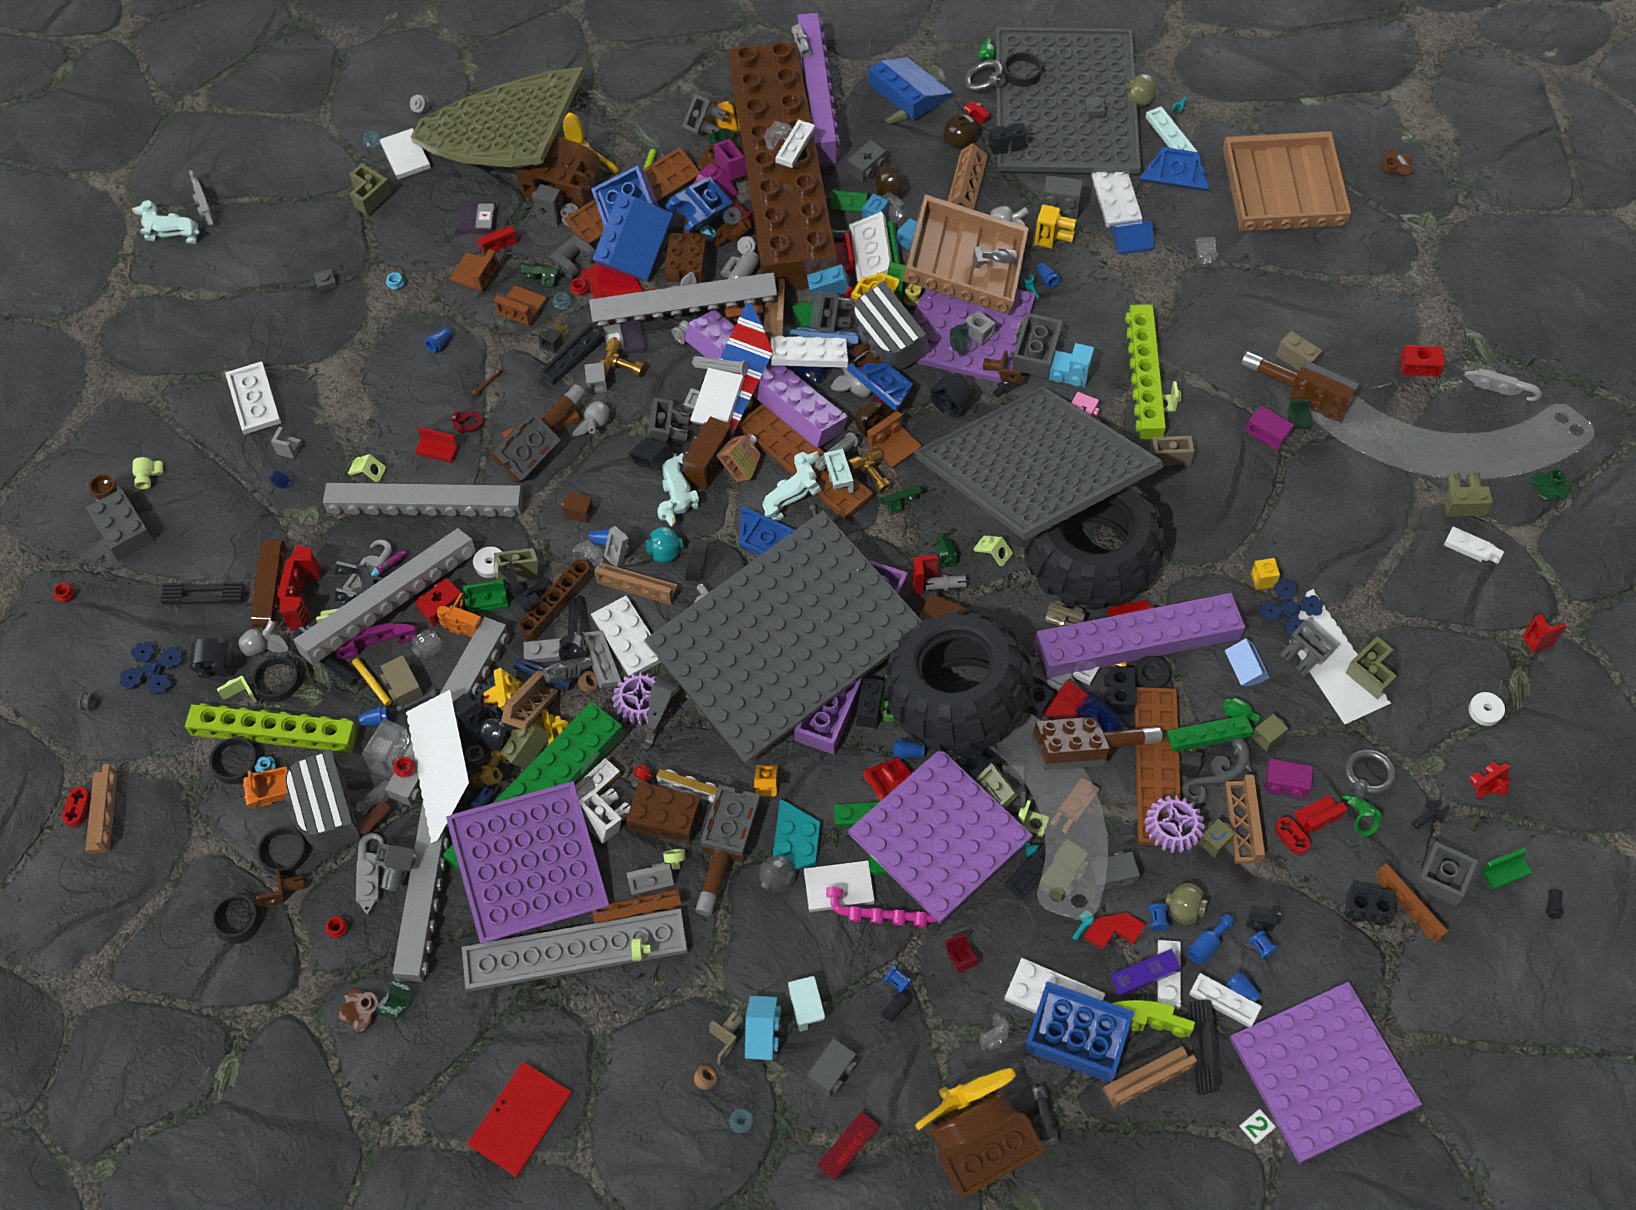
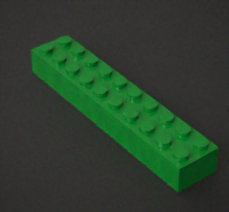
M590 702L493 803L572 781L576 785L625 736L622 725L593 702ZM452 845L443 856L447 863L461 874L455 849Z

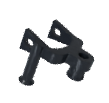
M336 561L334 575L357 574L361 580V589L359 592L336 588L334 602L344 601L345 605L383 578L369 576L364 566Z
M512 561L498 567L499 572L512 586L507 589L508 592L520 604L525 613L532 610V607L541 604L537 593L545 589L548 590L544 580L524 591L522 582L519 583Z

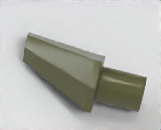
M902 109L884 121L890 124L905 120L908 116Z

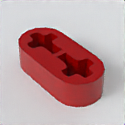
M76 787L68 795L62 813V820L71 828L79 827L85 820L91 801V796L85 788ZM82 794L84 797L79 798V800L77 801L76 797H80ZM76 814L77 818L74 817L71 821L69 818L73 817Z
M1288 817L1280 818L1277 821L1275 833L1294 855L1302 856L1306 854L1310 847V840L1299 826ZM1282 825L1284 827L1288 825L1290 827L1289 830H1281ZM1296 842H1302L1304 844L1303 847H1296Z

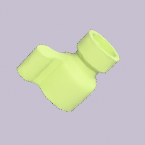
M144 457L134 459L132 464V472L136 476L134 486L137 489L150 488L151 479L149 477L163 474V462L152 461Z

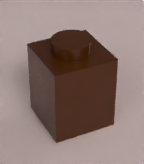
M569 492L567 499L565 498L562 503L565 518L588 523L594 509L592 497Z

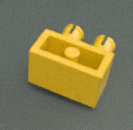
M1042 204L1037 220L1034 245L1052 249L1056 239L1072 243L1077 219L1062 217L1060 208Z

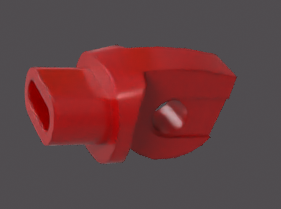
M971 101L964 107L968 115L975 117L981 124L989 118L990 114L980 103L977 104Z

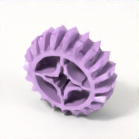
M640 671L639 676H635L632 673L630 679L626 676L624 677V683L618 682V688H614L615 695H613L612 699L614 709L617 711V715L623 718V721L627 722L630 720L632 726L636 721L640 726L644 721L648 724L651 691H647L644 688L651 689L652 684L659 680L657 676L651 677L649 672L646 676H643V673ZM641 693H642V696H643L642 698H643V699H641V702H640V704H639V698H641ZM627 705L636 707L637 710L631 709Z
M1168 795L1165 801L1160 798L1157 804L1153 803L1151 809L1147 811V818L1145 819V824L1147 825L1145 830L1150 833L1149 840L1156 839L1155 846L1163 845V851L1168 847L1171 853H1174L1175 848L1182 853L1184 848L1189 851L1192 845H1197L1198 839L1202 838L1203 833L1201 831L1204 830L1205 826L1202 824L1203 816H1198L1200 809H1193L1194 802L1188 805L1186 798L1179 801L1177 795L1172 800ZM1167 812V818L1158 822L1157 818ZM1191 827V832L1182 837V830Z

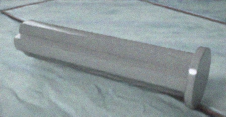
M695 356L692 361L694 367L712 368L740 373L743 376L748 371V362L746 360L738 362Z
M848 432L844 439L827 452L843 449L845 453L851 447L858 445V438L854 433ZM824 455L815 461L814 466L819 471L827 467Z

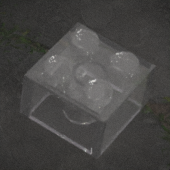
M383 718L362 755L372 772L391 779L395 773L393 770L395 761L400 757H404L412 741L405 727Z

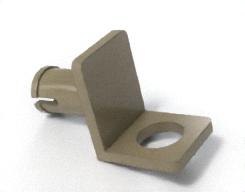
M735 1012L731 1013V1016L722 1026L713 1020L710 1023L709 1032L726 1044L718 1054V1065H721L736 1047L737 1037L733 1033L744 1020L740 1015L736 1018L737 1013Z

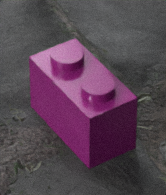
M730 139L714 144L715 162L724 171L729 180L746 175L744 156Z
M1260 406L1248 421L1245 432L1279 451L1290 437L1294 424L1276 415L1270 409Z
M1270 759L1266 767L1264 791H1269L1275 795H1291V797L1296 799L1307 798L1311 790L1313 767Z

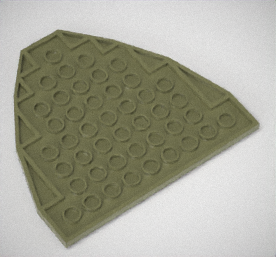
M583 67L549 71L508 82L452 103L421 118L410 136L412 142L435 155L461 163L502 167L540 165L544 162L584 76Z

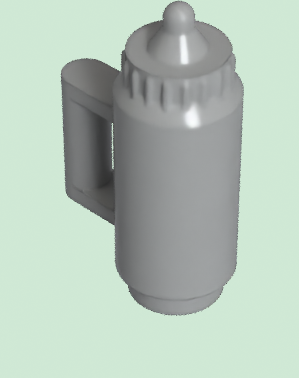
M747 251L741 258L732 256L720 274L728 279L751 276L759 264V256L753 251Z

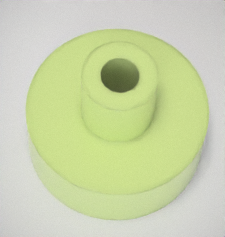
M671 849L663 852L664 862L671 863L673 870L680 869V861L686 859L685 850Z
M641 938L632 939L633 961H642L643 954H651L650 945H642Z

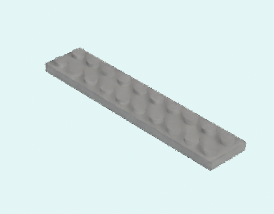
M681 909L462 947L466 991L639 962L632 960L631 950L632 939L641 938L642 945L651 946V954H643L642 961L687 953Z

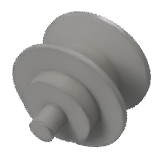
M414 95L410 100V107L414 112L425 113L429 108V100L426 96Z
M742 237L737 243V248L741 254L747 251L755 252L757 243L752 237Z

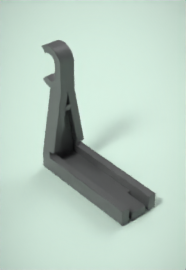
M669 672L652 684L648 724L645 729L647 734L644 743L640 746L646 750H650L654 743L657 728L671 701L670 699L682 690V687Z

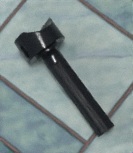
M571 596V600H569L568 635L562 637L559 643V658L562 661L583 658L587 655L586 639L580 636V597Z
M303 626L291 635L292 651L299 657L303 656L299 653L293 639L308 630V628ZM330 655L319 661V663L349 686H353L355 681L358 680L355 674Z

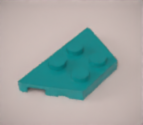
M780 800L773 856L781 855L793 865L796 872L801 868H809L816 865L820 821L784 800Z

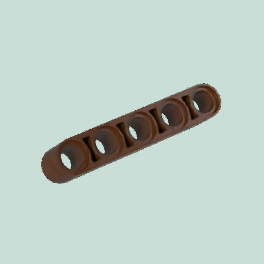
M262 540L251 611L253 627H266L270 619L274 621L277 619L279 604L277 594L282 579L285 558L284 540Z
M575 560L539 599L541 604L532 607V610L528 611L520 620L519 627L526 641L538 639L568 606L571 596L576 597L590 581L591 572L586 560Z

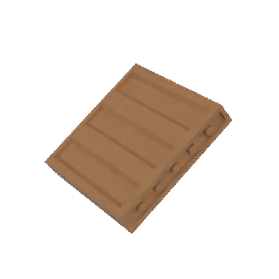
M1331 131L1225 138L1223 153L1240 231L1343 226L1348 224L1351 211Z
M925 194L919 210L902 281L1009 314L1015 299L1028 227ZM976 246L980 247L981 251H993L997 248L1011 249L1016 251L1017 262L999 263L989 259V264H983L980 268H975L972 254Z

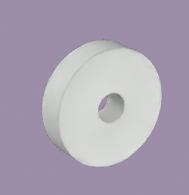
M485 547L475 554L473 565L480 576L485 578L495 577L494 553L502 552L500 549Z
M1488 692L1475 695L1469 704V714L1472 719L1484 726L1497 724L1505 712L1502 700Z

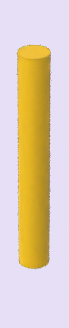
M355 658L352 664L383 704L389 706L392 700L361 660Z

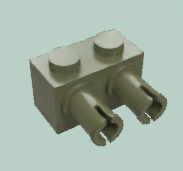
M1474 472L1467 474L1466 478L1469 487H1462L1459 473H1455L1456 477L1454 473L1448 474L1449 490L1443 500L1447 517L1486 516L1493 501L1489 486L1481 485L1480 474L1475 472V477Z

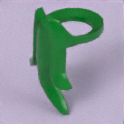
M1343 795L1342 798L1348 800L1347 804L1354 806L1360 811L1355 820V831L1363 837L1370 836L1376 832L1382 814L1374 807V804L1372 802L1368 803L1356 796ZM1365 816H1373L1372 826L1368 830H1360L1359 822Z

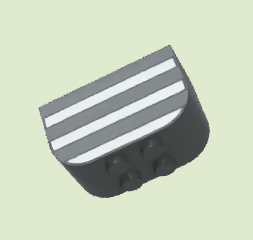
M884 281L856 300L853 311L858 326L857 330L860 333L859 338L864 345L868 344L871 348L870 352L875 359L879 358L882 363H888L895 370L906 368L930 352L926 333Z
M330 749L295 762L288 769L285 777L288 793H285L287 804L291 805L290 817L293 824H296L298 832H302L308 843L314 849L320 851H330L361 840L343 773L332 750Z

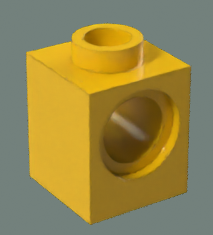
M1275 558L1254 562L1251 576L1256 590L1273 588L1278 582L1280 573Z

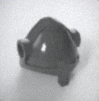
M781 855L773 856L761 864L760 885L768 891L783 892L793 886L796 879V871L786 858Z

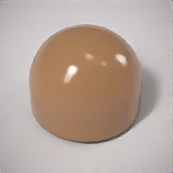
M592 671L584 672L578 679V686L583 692H592L599 687L595 673ZM586 678L592 679L594 686L588 685Z
M706 1065L699 1067L694 1075L695 1085L702 1090L711 1089L718 1081L715 1070ZM702 1073H709L712 1076V1080H707Z

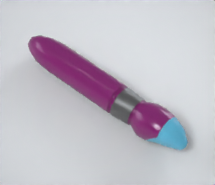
M402 550L381 565H378L371 575H381L385 570L405 558L408 551Z

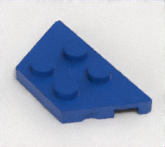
M1162 147L1146 171L1140 176V181L1204 191L1209 189L1199 153L1195 151Z
M854 363L848 364L847 371L894 411L898 410L912 389L913 384L888 363H865L864 367H855Z
M744 506L741 509L739 545L740 548L755 555H762L795 531Z

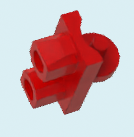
M1491 762L1485 768V773L1487 774L1485 777L1479 772L1471 775L1470 784L1476 789L1475 796L1482 799L1489 793L1492 795L1497 793L1500 796L1508 794L1507 786L1510 785L1508 770H1510V766L1506 763L1499 766L1495 762Z

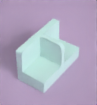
M843 449L824 453V459L829 472V481L832 482L834 489L847 486L849 493H853V478Z
M812 976L788 982L799 1032L808 1030V1024L824 1020L825 1015L815 977Z

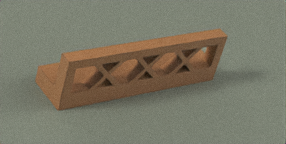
M974 143L961 150L947 201L954 204L961 202L969 209L975 208L988 157ZM976 154H977L979 157H981V161H980V162H978V159H977V157H976ZM974 166H975L977 175L974 174V171H973V167H974ZM969 180H971L973 183V189L971 188ZM966 193H968L970 201L965 198Z
M779 279L778 297L774 298V301L766 302L764 332L768 339H771V336H783L785 279Z
M603 563L601 568L596 567L594 571L597 584L672 605L678 591L677 584Z
M537 670L504 704L501 722L525 730L558 695V690L543 685L545 677L542 671Z
M103 764L102 772L93 773L85 849L88 854L110 852L117 773L110 764Z
M1245 775L1243 781L1225 782L1229 822L1235 832L1232 839L1235 864L1261 863L1265 856L1254 775ZM1231 788H1242L1243 795L1240 799L1231 793ZM1237 805L1245 810L1246 815L1242 819L1234 814V809ZM1240 825L1248 830V835L1245 839L1237 834L1236 829ZM1243 845L1251 850V857H1240L1239 849Z
M1183 1046L1104 1086L1103 1091L1115 1110L1192 1070L1197 1060L1194 1055L1189 1057Z

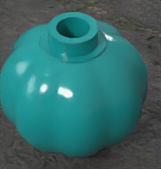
M667 527L655 529L651 532L650 539L645 540L647 555H653V561L659 564H667L674 561L678 556L679 550L683 549L682 538H678L676 533Z

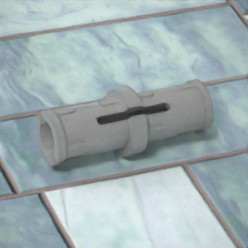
M795 25L791 29L795 37L794 42L799 48L800 55L808 57L811 54L808 38L804 35L802 26Z
M943 575V577H926L925 583L933 584H926L925 588L926 590L944 589V591L948 590V588H966V582H958L966 581V576Z

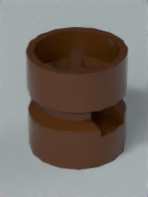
M107 474L97 475L89 483V490L96 501L120 490L114 479Z

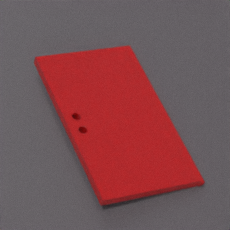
M598 264L580 271L581 276L588 283L589 290L594 299L644 292L637 278L600 267ZM616 321L609 322V326L616 325Z
M522 1061L467 1145L513 1174L514 1177H517L567 1102L572 1091L567 1090Z

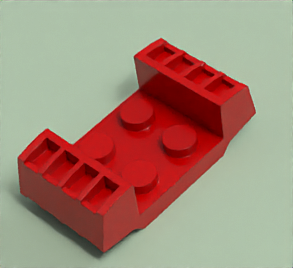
M300 545L295 546L292 556L286 560L277 594L280 599L279 612L282 614L290 631H296L302 626L307 627L309 625L311 616L300 597L301 591L305 589V580L320 581L321 568L312 553V549Z

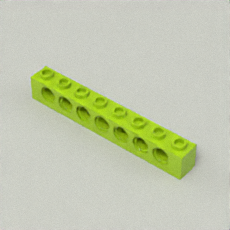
M1130 305L1125 321L1126 324H1129L1127 339H1130L1131 342L1128 345V353L1132 354V358H1130V369H1133L1131 384L1135 385V389H1133V400H1136L1134 415L1138 416L1136 432H1139L1140 439L1164 437L1166 428L1153 305Z
M191 704L185 723V728L191 736L217 739L240 737L254 743L319 750L331 749L332 751L352 753L358 732L354 722L349 719L334 720L325 716L315 718L306 714L296 716L286 712L277 714L267 710H260L258 712L247 708L211 707L208 704Z

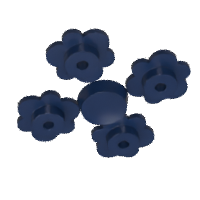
M1282 579L1280 583L1274 585V590L1277 592V597H1283L1286 602L1281 608L1274 601H1264L1260 605L1259 614L1263 616L1266 622L1279 620L1281 613L1286 618H1290L1285 623V627L1287 628L1286 634L1291 636L1296 630L1295 628H1298L1304 621L1296 617L1300 613V609L1306 612L1307 616H1319L1322 613L1323 603L1319 601L1316 595H1311L1310 597H1304L1299 607L1296 602L1290 601L1293 596L1297 595L1296 583Z
M151 642L137 643L130 653L136 662L142 661L147 663L142 667V671L136 670L133 667L120 673V685L125 686L128 690L133 689L135 685L141 683V678L144 674L151 678V681L147 683L149 692L152 695L164 694L166 689L171 687L172 683L167 675H159L161 666H166L168 669L173 668V666H179L182 663L180 658L182 652L177 651L175 647H170L167 651L161 653L162 658H160L158 663L157 661H150L151 655L155 653Z

